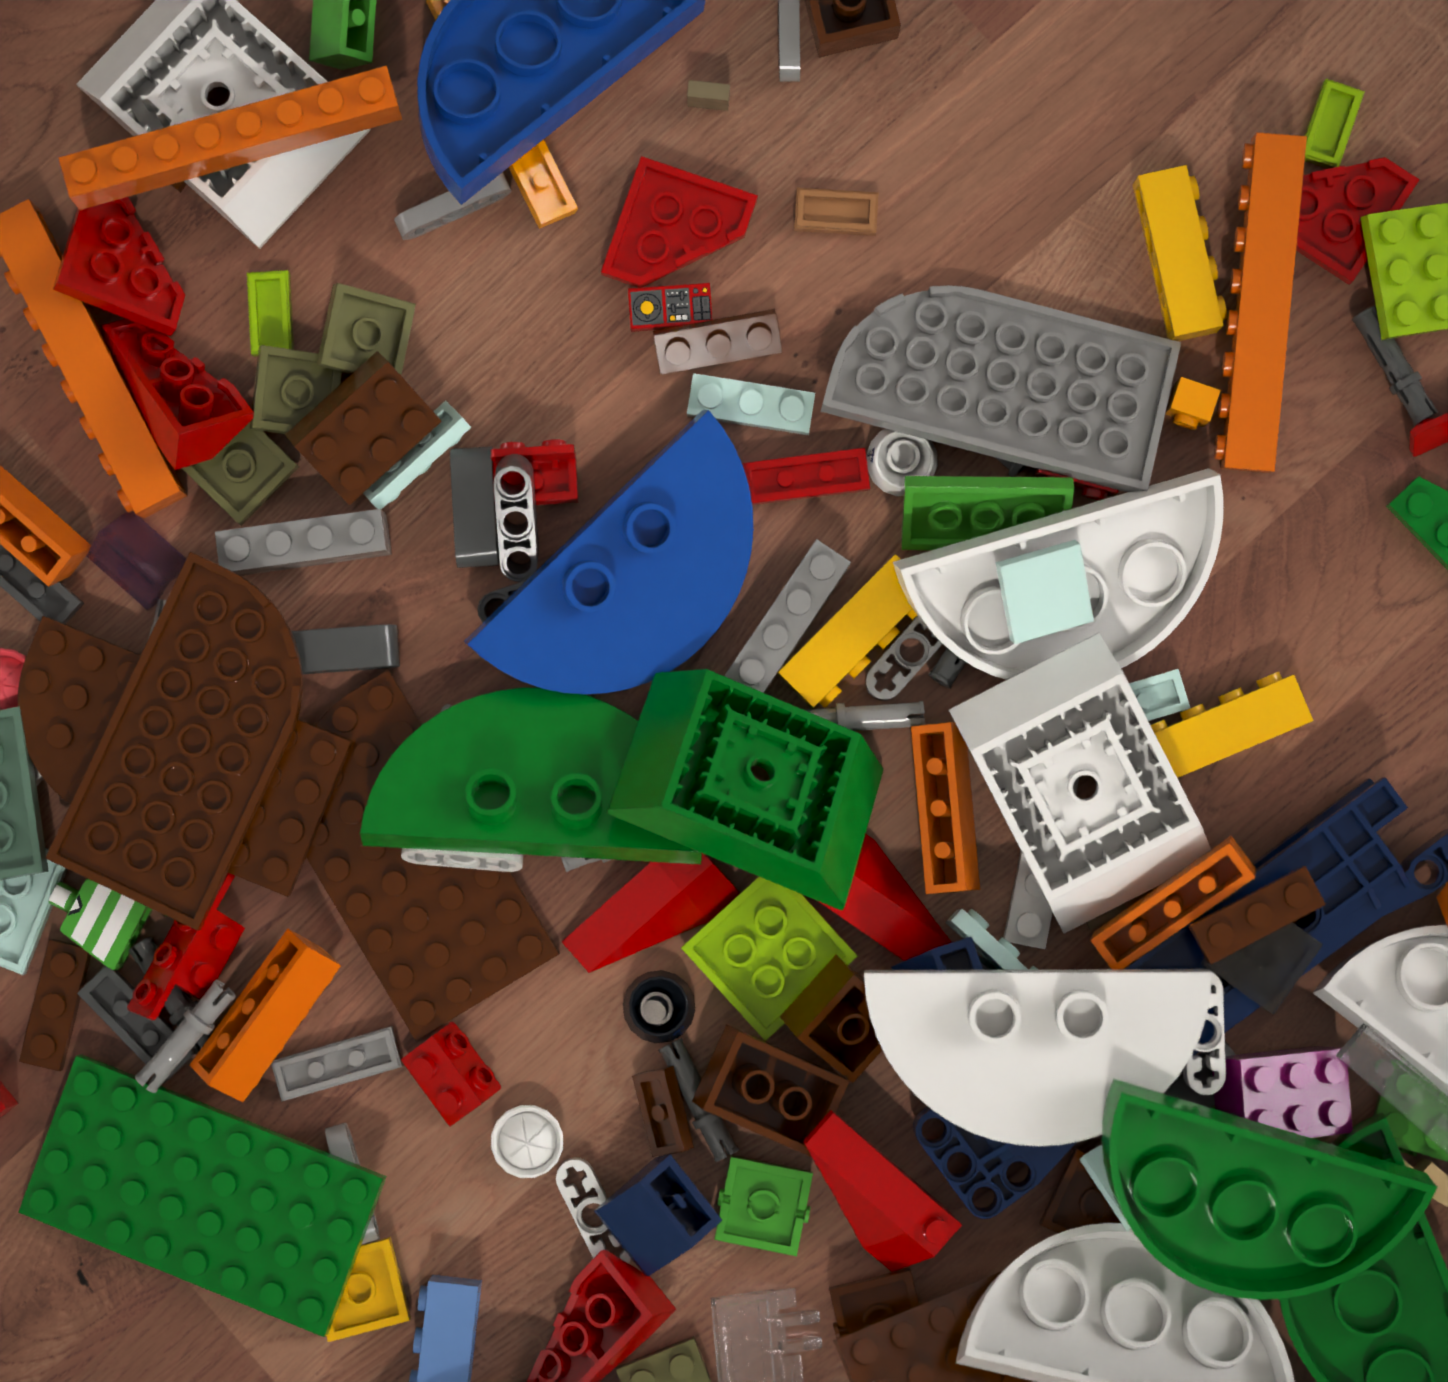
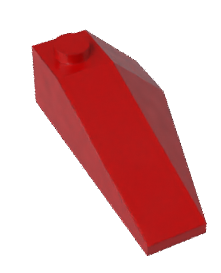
M128 319L101 325V333L155 443L174 470L213 459L253 419V410L232 383L225 378L217 380L205 371V363L196 357L190 360L174 348L175 342L164 333Z
M865 834L844 909L841 911L822 902L820 903L904 961L929 950L952 943L877 842Z
M702 853L701 864L650 862L568 935L562 943L587 972L590 973L709 922L734 900L740 892L706 854Z
M832 1110L827 1113L803 1141L824 1181L828 1184L836 1198L842 1213L854 1230L860 1245L891 1272L935 1257L962 1226L943 1204Z
M601 1250L574 1278L569 1289L571 1295L563 1312L558 1313L553 1323L555 1329L546 1348L540 1351L526 1382H599L644 1343L674 1313L676 1308L650 1276L646 1277L642 1271L609 1251Z

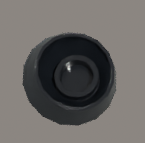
M664 970L647 972L636 978L626 990L623 1000L624 1019L630 1030L642 1040L652 1043L671 1042L682 1036L692 1024L695 1013L694 995L688 984L674 973Z

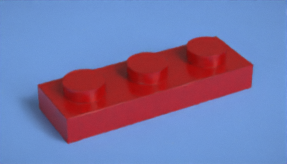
M865 448L742 463L750 488L752 505L870 490Z

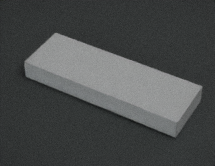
M393 1026L275 1059L271 1063L281 1101L397 1069L404 1065L401 1061L402 1058Z

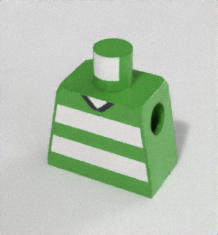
M88 878L84 881L80 891L60 881L49 898V904L68 913L61 925L60 931L112 970L123 968L130 955L128 950L134 947L153 910Z

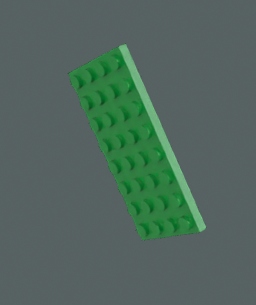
M77 1055L18 1213L319 1336L325 1337L328 1335L387 1176L160 1086L156 1093H152L146 1090L149 1081L142 1087L135 1079V1075L85 1055Z

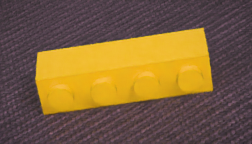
M1187 165L1138 175L1132 186L1167 338L1174 341H1182L1217 333L1224 326L1223 320H1227V309L1223 296H1217L1214 286V280L1218 279V270L1213 255L1208 256L1204 241L1208 240L1209 233L1205 217L1203 215L1198 216L1195 201L1199 200V187L1196 177L1189 176Z
M896 554L778 672L777 675L811 709L818 703L826 708L842 692L837 684L847 674L855 679L871 662L866 655L877 644L884 649L900 633L895 626L906 615L912 620L917 616L899 584L893 562L901 559Z
M1278 671L1256 680L1259 688L1244 694L1240 687L1218 696L1220 705L1205 710L1203 703L1180 712L1182 720L1167 726L1165 719L1151 724L1150 726L1176 777L1186 775L1314 721L1295 676L1290 675L1282 678Z

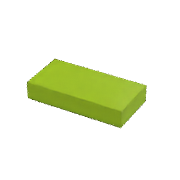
M1327 78L1323 81L1305 136H1307L1306 162L1326 169L1340 166L1365 91Z
M288 270L247 273L251 355L253 357L258 356V349L261 345L294 350L290 272Z

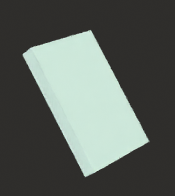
M48 859L49 872L0 880V966L21 975L27 973L53 908V905L49 904V898L56 885L60 881L63 882L68 870Z

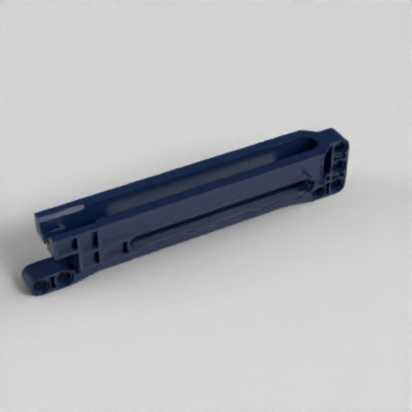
M1386 777L1380 778L1375 783L1369 778L1252 864L1257 869L1256 877L1188 925L1301 866H1306L1326 905L1301 917L1296 923L1220 978L1223 985L1224 1033L1378 919L1433 893L1448 882V829L1439 832L1417 848L1400 865L1376 831L1404 812L1408 807ZM1422 860L1427 862L1431 868V876L1423 884L1419 883L1414 876L1415 866ZM1186 925L1124 969H1208L1212 965L1208 964L1189 926ZM1214 1007L1208 1008V1013L1213 1014ZM1205 1020L1198 1041L1200 1044L1207 1043L1214 1035V1026L1209 1020ZM1194 1050L1192 1056L1196 1055L1200 1051ZM928 1106L917 1114L913 1122V1131L919 1143L968 1210L974 1216L981 1219H990L998 1215L1036 1187L1077 1143L1029 1146L995 1141L971 1133L951 1123ZM938 1118L943 1121L944 1131L939 1138L927 1139L922 1135V1126L926 1120ZM956 1152L967 1154L969 1165L964 1172L955 1174L947 1169V1161L952 1154ZM1018 1161L1026 1163L1028 1174L1023 1181L1013 1183L1007 1179L1006 1171L1012 1163ZM980 1187H989L994 1191L993 1202L984 1208L975 1206L972 1203L973 1193Z

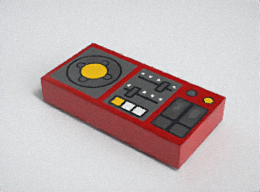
M710 283L628 288L631 332L660 330L713 320Z

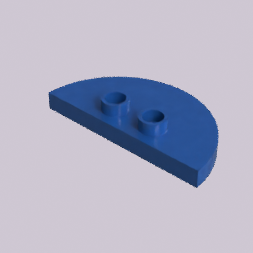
M450 0L434 22L425 41L417 78L418 118L421 136L427 155L448 191L461 205L700 15L704 11L705 0Z
M702 410L464 642L490 664L522 682L542 689L571 694L610 693L652 681L655 673L672 671L701 649L719 629L740 593L748 570L754 530L753 506L744 467L733 443L709 410Z

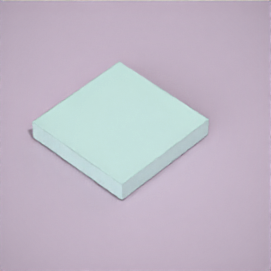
M1076 540L996 562L1009 636L1014 644L1094 621L1081 546Z

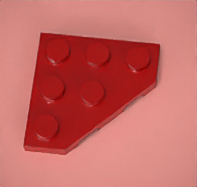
M641 156L608 249L601 275L642 288L745 238L758 195Z
M1386 157L1369 160L1366 163L1346 167L1339 166L1303 175L1296 251L1350 285L1368 260L1360 217L1367 214L1400 210L1420 179Z
M129 197L82 210L77 208L53 290L171 336L178 324L185 293L178 281L173 282L163 265L165 260L149 231L144 232L134 215L136 209Z

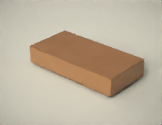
M797 188L794 231L876 236L879 192Z

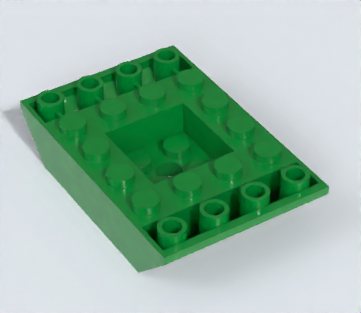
M708 669L655 673L606 813L842 911L846 904L884 768L862 735ZM759 766L765 769L769 775V781H760L755 778L751 772V767Z

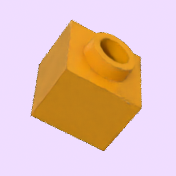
M1180 377L1174 384L1165 414L1174 417L1173 423L1180 427L1196 430L1197 426L1204 427L1211 420L1221 390Z

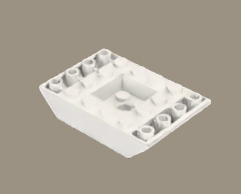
M155 0L76 85L132 136H137L328 81L237 0ZM224 87L230 91V97L224 105L213 106L208 103L207 96L213 88ZM371 128L188 179L184 182L260 249L368 134Z
M1100 633L948 709L1063 933L1161 885L1211 850L1203 828L1137 698ZM1082 775L1092 776L1097 784L1095 793L1087 799L1078 798L1073 792L1074 781Z

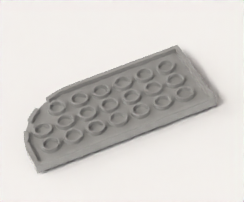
M950 285L931 286L927 291L916 292L906 296L902 293L876 306L870 315L852 328L836 355L821 412L1124 492L1148 491L1181 342L980 289Z

